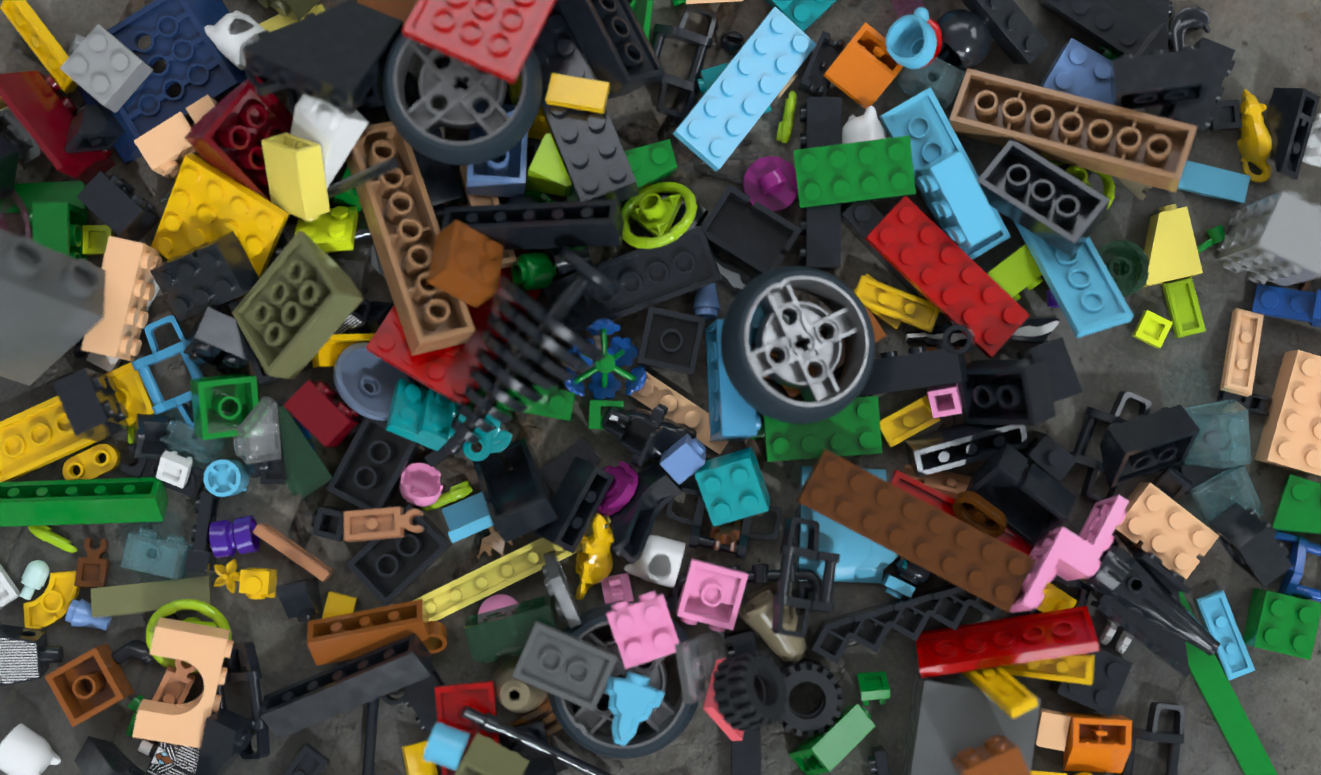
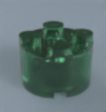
M1116 240L1096 248L1123 298L1137 293L1145 285L1149 275L1148 259L1141 247L1131 241ZM1116 265L1118 267L1116 271L1118 275L1113 273L1114 268L1112 266Z

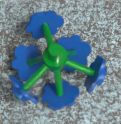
M601 318L587 326V331L591 332L592 335H601V352L606 357L599 361L592 359L572 345V350L582 357L588 365L591 366L593 361H595V366L579 376L574 370L572 371L569 367H566L575 376L568 382L564 381L570 392H574L576 395L579 394L581 397L584 396L585 387L582 381L593 374L592 382L588 384V389L593 392L594 399L615 398V393L621 389V383L614 379V375L609 373L611 371L628 379L625 387H627L625 393L628 396L634 391H639L646 382L645 366L635 367L631 373L619 368L624 364L631 366L634 363V359L639 355L638 348L632 345V340L629 337L624 339L620 336L613 337L611 339V347L607 350V335L619 331L620 325L614 324L610 319ZM586 338L594 345L593 339Z

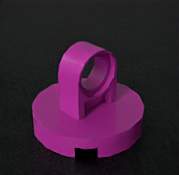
M767 156L759 158L749 166L744 175L743 191L744 194L751 197L750 205L753 206L755 201L776 213L785 210L793 203L798 194L796 170L791 163L781 157Z
M623 461L618 462L619 465L616 467L609 465L603 469L615 478L596 513L602 516L612 515L621 510L632 498L637 488L638 475L635 469Z

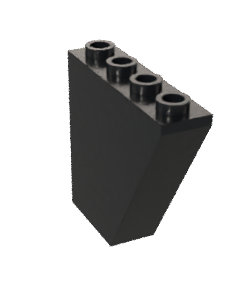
M348 0L246 45L243 49L246 69L257 76L271 79L281 86L300 91L310 98H317L337 109L354 113L384 70L390 49L403 32V21L355 1Z

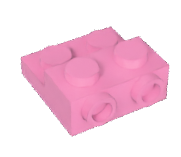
M691 558L685 584L682 586L676 608L677 616L681 617L680 620L687 624L697 625L698 622L709 624L708 628L714 631L725 632V629L733 630L748 573Z
M656 591L642 594L639 596L640 601L629 604L628 600L611 605L612 610L607 612V617L625 669L682 650L663 593L657 595Z

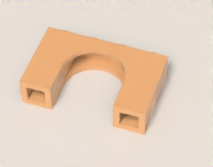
M159 618L155 627L150 654L179 659L192 664L202 675L204 690L196 699L185 704H170L142 699L137 712L132 737L201 748L206 718L211 716L212 712L219 711L222 695L217 694L218 685H224L228 668L222 666L224 657L230 658L234 641L228 640L230 630Z

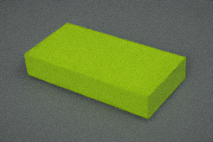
M1192 276L1161 284L1171 322H1173L1172 327L1175 338L1205 332L1206 329Z

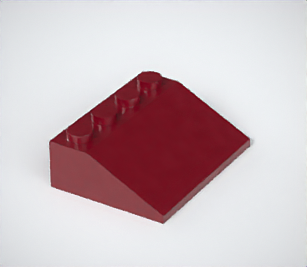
M37 70L0 74V97L58 171L89 184L100 171L106 173L116 165L110 157L113 154L111 149L67 154L64 148L69 125L77 116L76 112L79 109L69 97L64 98L58 91L61 87L50 74L45 76Z
M255 75V77L257 78V80H258L260 83H263V82L258 78V76ZM246 79L203 115L184 138L210 165L271 202L261 140L283 133L291 134L293 115L273 93L259 96L249 80Z

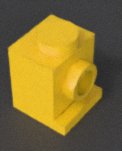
M253 567L241 569L239 593H246L249 599L275 598L278 569Z

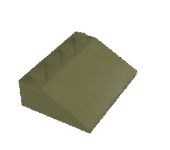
M299 231L233 310L232 315L267 375L294 380L360 304L363 297L351 278L305 232Z

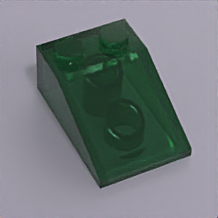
M284 405L277 409L284 471L288 477L284 480V483L293 496L299 493L304 498L333 478Z

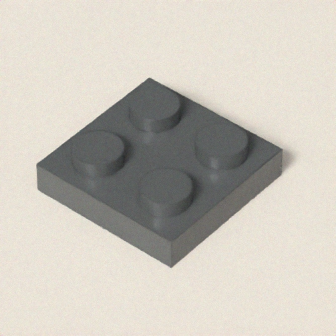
M555 550L544 554L546 565L542 566L546 578L544 580L550 596L554 595L557 602L555 606L560 619L566 618L570 628L581 624L575 595Z

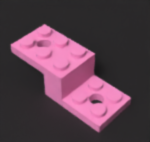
M1118 495L1095 502L1078 536L1064 527L1056 528L1052 532L1049 530L1048 535L1034 545L1029 557L1036 561L1010 612L1014 613L1037 608L1043 600L1044 593L1042 591L1046 583L1051 582L1055 575L1066 581L1093 576L1100 567L1101 561H1099L1102 552L1106 551L1113 542L1114 536L1112 533L1115 527L1119 526L1126 517L1127 511H1125V508L1129 501Z

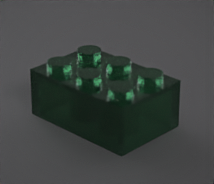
M550 594L468 616L464 630L473 662L481 660V663L485 664L497 660L498 655L509 653L510 656L522 654L536 620L559 630V623Z

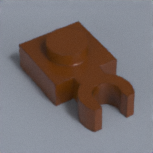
M741 519L714 527L711 521L710 537L714 538L715 550H719L720 544H727L730 546L731 552L735 551L736 540H739Z
M85 539L84 549L87 552V558L78 557L74 586L85 588L107 587L110 560L102 559V556L108 551V540L101 539L100 547L94 550L92 548L93 539Z

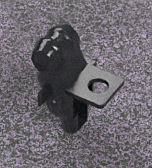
M658 404L652 412L645 409H631L628 411L617 407H610L602 419V428L606 432L614 434L622 446L634 453L630 463L636 467L642 466L649 458L657 461L661 459V454L685 434H688L692 439L697 438V432L694 429L665 418L668 407L663 404Z

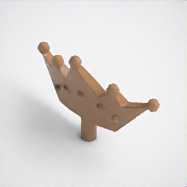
M493 526L489 527L491 535L482 539L480 552L477 555L478 559L481 558L485 551L488 553V556H491L492 549L500 553L501 557L505 556V542ZM512 540L507 542L510 546L513 545Z

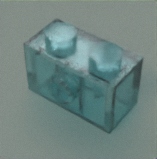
M936 57L930 65L921 69L905 67L897 84L902 86V91L912 96L931 87L940 106L947 109L952 103L966 72Z
M140 528L139 532L128 534L121 567L176 580L185 578L187 572L185 569L187 550L193 547V544L184 542L185 537L168 534L167 538L156 536L157 531Z

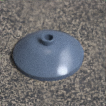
M367 342L353 344L347 347L335 362L333 375L336 388L343 400L359 414L374 420H388L395 384L400 378L415 384L414 379L366 350Z

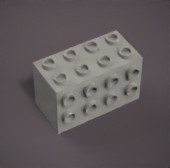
M1285 190L1236 210L1229 220L1231 228L1228 234L1225 235L1223 241L1218 243L1217 250L1219 253L1216 260L1224 263L1223 267L1235 273L1241 271L1249 275V280L1261 285L1266 283L1270 286L1281 288L1321 277V205L1317 203L1309 204L1301 200L1302 196L1298 193Z

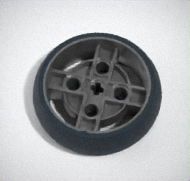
M402 32L391 47L384 66V103L389 118L397 132L418 152L447 164H479L505 154L521 141L529 131L541 102V69L532 48L520 71L522 86L519 102L512 116L509 117L501 108L506 96V80L487 72H480L474 66L403 36ZM417 55L424 63L418 82L420 100L408 109L405 101L404 84L409 66ZM441 58L451 60L450 65L445 69H438L436 67V63ZM458 82L467 83L468 89L465 91L462 88L459 89L457 86ZM445 99L448 101L445 109L441 111L433 109V104L436 100ZM479 102H486L490 105L488 111L483 114L476 113L474 108ZM445 125L454 129L480 127L487 136L473 141L453 142L440 139L431 134L440 126Z
M789 266L773 269L759 275L738 293L724 319L721 333V352L725 370L733 387L751 407L761 414L781 422L807 424L823 421L838 414L858 397L867 383L872 370L875 356V337L866 308L859 297L844 282L831 274L815 268ZM792 289L813 295L823 302L833 314L829 315L822 308L814 304L798 302ZM759 303L765 318L757 330L755 351L750 353L748 344L749 324L753 312ZM782 312L789 316V325L782 320ZM819 327L826 331V339L820 336ZM844 338L846 346L845 365L838 383H836L831 372L839 361L841 339ZM799 341L801 348L796 349L794 343ZM770 350L777 354V363L772 362L770 359ZM808 365L814 369V378L810 377L807 373ZM768 375L781 385L799 388L805 402H796L781 396L770 388L762 377Z
M618 602L603 604L590 609L580 615L581 624L572 628L568 625L563 631L617 654L618 658L610 676L619 678L618 675L620 673L624 676L627 672L641 674L651 678L649 686L666 692L667 672L663 662L666 656L654 659L646 666L637 665L625 669L615 638L604 641L594 631L610 624L607 612L612 610L611 605ZM672 619L682 649L675 652L680 663L682 686L678 702L674 708L663 696L660 706L653 708L649 718L645 720L653 729L639 735H634L625 746L614 743L613 735L597 730L606 719L613 722L614 714L609 707L604 708L597 704L594 711L583 706H579L576 710L571 701L547 692L556 719L565 732L579 745L605 757L619 759L638 758L664 748L674 741L687 727L693 718L700 700L702 672L694 644L685 630L674 619ZM605 685L602 694H607V695H609V694L606 692V685Z

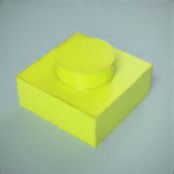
M83 225V254L105 255L109 236L115 237V232L107 225Z
M1145 310L1132 337L1157 349L1161 348L1173 322L1149 310Z

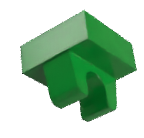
M885 671L857 673L858 689L864 706H869V700L879 699L880 705H883L886 699H890V687Z

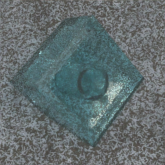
M1235 399L1184 408L1200 429L1184 464L1224 469L1251 463L1247 408Z

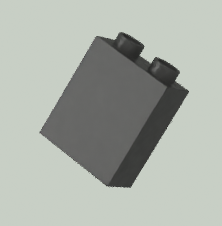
M0 229L1 377L30 386L104 318V269L96 267L89 261L75 259L39 245L30 238L19 237Z
M915 673L900 775H958L951 761L957 757V753L968 747L976 749L983 746L987 738L995 735L1006 736L1018 746L1027 768L1031 772L1041 699L1034 695L1037 698L1038 706L1012 719L971 681L940 676L921 678L920 673Z

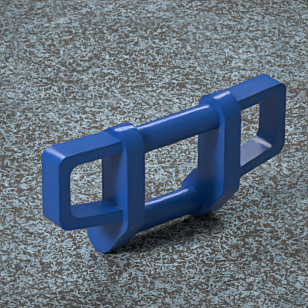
M1276 531L1275 539L1292 543L1289 559L1292 567L1286 571L1281 582L1280 593L1289 596L1294 594L1321 602V590L1299 584L1303 575L1306 552L1321 556V544L1310 542L1307 537Z

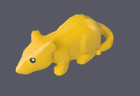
M1245 89L1241 96L1242 128L1238 130L1242 131L1241 139L1237 141V146L1242 156L1240 161L1243 162V173L1250 176V181L1261 183L1267 181L1272 175L1271 166L1266 162L1272 152V140L1262 112L1267 107L1265 104L1259 103L1258 99ZM1248 162L1259 167L1262 173L1260 175L1253 174L1249 169Z
M601 514L596 515L593 520L591 536L587 537L584 534L580 541L583 552H577L576 574H579L580 584L575 595L577 600H583L587 590L594 584L606 579L613 568L610 553L613 533L609 523Z

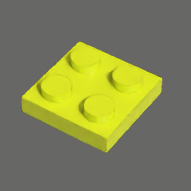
M356 206L331 208L330 212L319 215V218L313 221H304L298 217L295 235L299 231L305 232L324 252L353 250L358 222Z

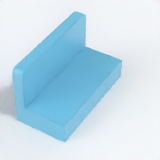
M482 492L442 509L450 529L448 535L452 543L493 526Z

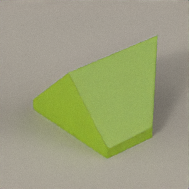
M551 133L545 134L528 170L525 189L559 196L569 195L572 183Z

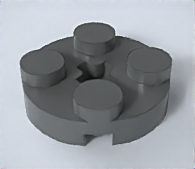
M9 107L0 109V127L2 129L0 136L20 149L19 159L24 157V163H29L38 158L40 155L39 145Z

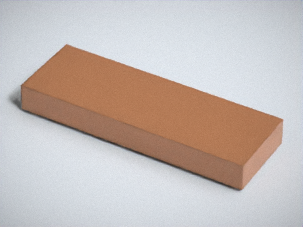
M268 523L258 524L252 532L321 581L329 580L334 573V569Z

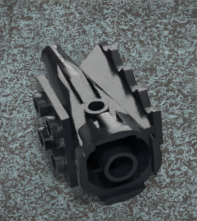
M1112 533L1114 536L1113 542L1106 551L1102 552L1099 558L1101 564L1097 572L1093 576L1078 579L1087 586L1102 593L1097 601L1093 600L1090 605L1127 632L1134 640L1149 649L1157 658L1168 664L1182 676L1187 677L1190 672L1186 642L1209 656L1218 650L1220 642L1180 603L1179 592L1189 594L1192 590L1184 584L1186 579L1172 569L1168 571L1161 566L1163 561L1149 551L1145 553L1140 549L1138 551L1130 550L1119 537Z

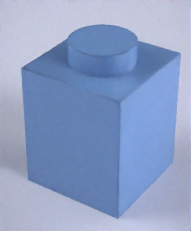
M685 434L661 454L660 465L680 485L705 464L706 448L697 438L692 439L688 434Z

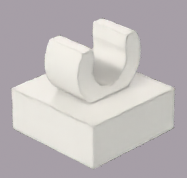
M165 450L160 458L156 478L183 489L189 478L193 463L192 457L184 458L177 455L178 451L169 452Z

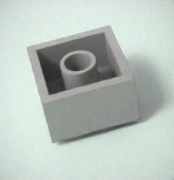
M99 24L60 67L62 71L90 95L114 113L122 107L153 71L150 66Z

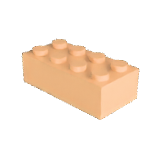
M109 236L101 269L105 270L104 318L85 334L81 350L128 361H134L135 356L139 355L142 342L139 340L141 330L146 327L148 322V312H146L148 301H151L155 294L154 277L150 270L162 263V257H160L158 250L144 243Z
M1301 350L1287 351L1284 353L1272 396L1273 401L1270 403L1268 410L1269 417H1266L1254 460L1307 476H1321V356Z

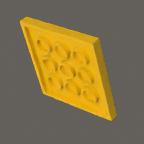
M190 153L183 160L151 247L158 250L165 258L170 259L234 231L260 279L266 271L289 213L198 156ZM247 293L233 300L237 301L239 299H242L247 295Z

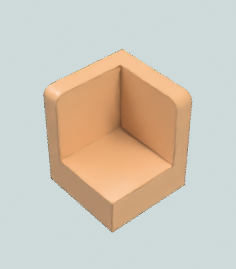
M1040 708L1035 744L1040 747L1064 751L1070 716L1064 712Z

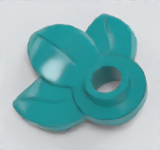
M462 414L459 415L458 419L464 422L466 418ZM489 414L486 417L494 423L496 429L489 433L482 431L478 427L475 430L481 437V440L478 442L482 444V450L476 453L472 450V443L467 441L464 444L463 452L472 461H482L490 453L504 451L512 440L513 434L500 430L501 421L496 420Z

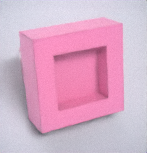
M628 572L608 576L601 582L605 604L628 600V602L634 601Z

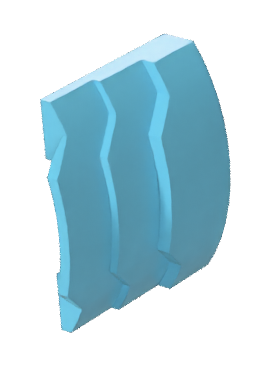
M800 466L799 493L813 466ZM864 469L886 481V470ZM801 504L800 518L817 521L820 525L818 551L840 554V563L836 564L834 582L882 583L883 570L898 558L899 555ZM800 525L799 547L807 549L809 530L804 525ZM797 558L798 569L813 570L823 580L825 562Z

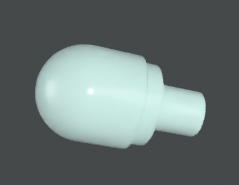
M35 560L27 565L21 577V583L24 584V587L19 595L20 597L31 600L35 589L40 590L44 586L50 573L49 566L44 561Z

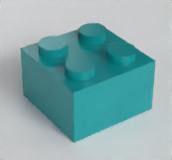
M752 447L706 460L705 464L695 471L694 475L713 527L769 511L771 498Z

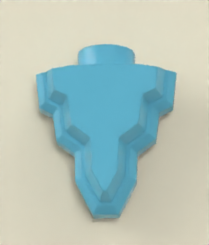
M627 672L626 678L609 676L606 692L610 695L609 709L614 714L611 726L614 743L625 746L636 734L639 722L647 720L652 709L660 706L665 692L649 686L651 678L633 672Z

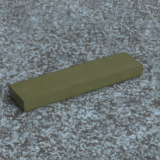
M202 576L92 588V618L156 612L161 606L180 599H195L212 605L210 577Z

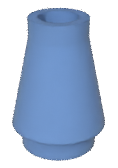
M715 282L697 289L692 308L695 316L706 319L718 317V312L721 309Z
M73 599L67 611L65 621L70 622L71 626L96 628L106 631L112 617L94 619L91 613V603L84 599L80 601Z

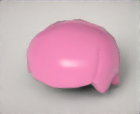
M415 462L408 464L403 470L399 481V490L403 499H406L408 503L414 506L425 507L434 504L441 496L443 485L440 482V471L427 463Z

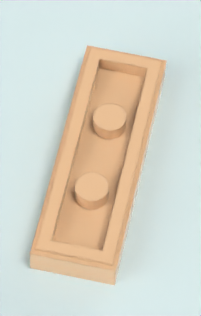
M1239 308L1232 311L1220 390L1246 397L1252 395L1264 318L1263 314Z

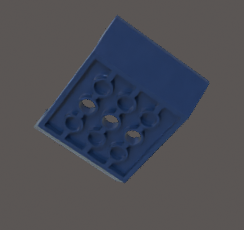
M155 0L107 30L152 69L154 63L158 60H165L167 64L165 71L160 74L152 71L116 113L111 111L125 131L113 145L125 165L142 156L134 140L180 111L186 119L189 118L190 114L186 110L188 106L206 95L217 100L237 88L247 79L245 70L239 69L222 54L205 33V26H214L222 17L230 13L222 0ZM143 36H150L151 45L145 50L139 49V39ZM258 76V78H259L261 81L266 78V77H263V76ZM175 83L180 84L182 87L180 95L175 98L169 97V87ZM77 84L76 88L87 105H102Z

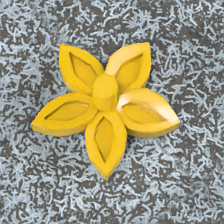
M236 559L228 562L226 566L223 564L214 565L215 572L219 575L214 582V586L220 587L226 584L227 589L232 594L236 590L235 581H240V572L237 571L238 563Z

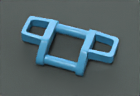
M169 315L145 327L144 330L152 354L135 360L131 364L134 371L138 370L154 406L151 408L154 414L158 415L178 408L188 427L194 430V420L184 405L192 401L191 391L165 401L149 366L181 353L191 377H204L198 363L192 361L189 355L183 353L188 338L176 316ZM171 322L181 342L160 351L154 330Z

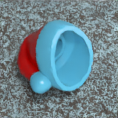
M918 7L913 15L902 16L899 20H896L888 30L885 39L890 56L899 65L910 69H921L930 65L938 56L942 47L941 29L937 22L929 18L928 10L923 7Z

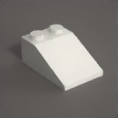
M303 93L295 106L291 134L321 145L326 187L328 188L369 122L357 110L351 113L343 109H337L329 103L317 98H310Z

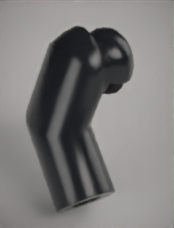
M257 453L246 457L245 465L249 477L258 478L261 472H269L271 470L269 457L259 458Z
M132 640L112 653L114 661L119 665L131 657L142 660L145 664L152 663L155 660L150 654L147 643L140 640Z

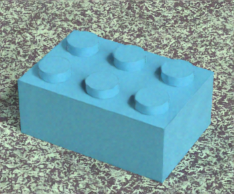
M962 151L945 154L916 170L919 176L916 178L918 186L923 193L927 192L932 201L930 208L936 218H941L945 226L943 232L958 246H972L1002 229Z

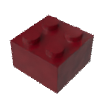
M308 380L284 404L325 447H338L361 423L356 418L359 413L353 410L347 403L344 404L342 401H339L336 398L338 392L327 382Z

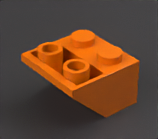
M866 22L823 75L865 110L874 104L903 68L888 53L885 44L886 38Z
M1065 712V714L1070 716V723L1063 753V770L1122 773L1131 751L1132 720L1118 714L1108 716L1097 713Z

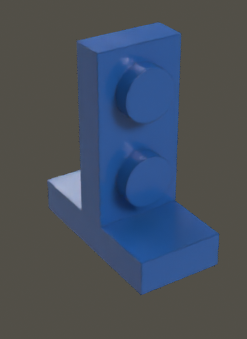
M1257 284L1252 312L1266 316L1312 323L1311 326L1321 328V290L1318 289L1317 293Z

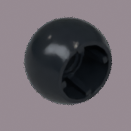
M955 9L946 12L937 19L936 22L942 34V47L937 58L944 65L954 71L964 72L967 71V68L973 69L984 61L989 53L992 39L988 30V24L982 16L965 9Z

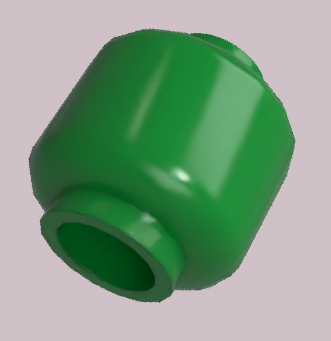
M524 253L519 255L516 262L512 264L511 275L514 283L525 291L540 290L551 285L556 275V266L546 253Z

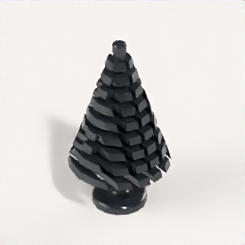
M566 246L561 250L560 256L575 268L576 275L550 309L503 276L500 283L501 288L540 319L538 323L514 304L496 294L494 305L530 336H525L509 322L490 312L487 320L488 323L519 350H515L508 343L484 329L481 338L483 342L508 364L506 365L480 347L477 349L475 355L477 360L489 371L497 375V378L495 379L475 365L471 366L470 376L487 392L484 393L474 385L471 386L466 382L464 394L476 406L474 408L465 401H460L458 411L466 420L462 422L454 417L451 428H453L455 433L444 444L445 449L450 454L458 455L467 441L475 444L481 440L479 434L475 432L477 427L486 433L496 429L494 423L486 417L488 414L503 423L513 419L509 412L497 403L498 400L518 413L528 408L515 393L509 390V387L534 403L543 398V395L533 385L523 379L520 373L551 393L559 388L552 378L530 361L531 359L565 382L575 377L563 364L541 347L542 345L581 372L590 367L582 357L552 334L554 331L592 359L599 361L606 357L603 352L563 321V319L590 285L598 286L610 296L617 294L620 288Z

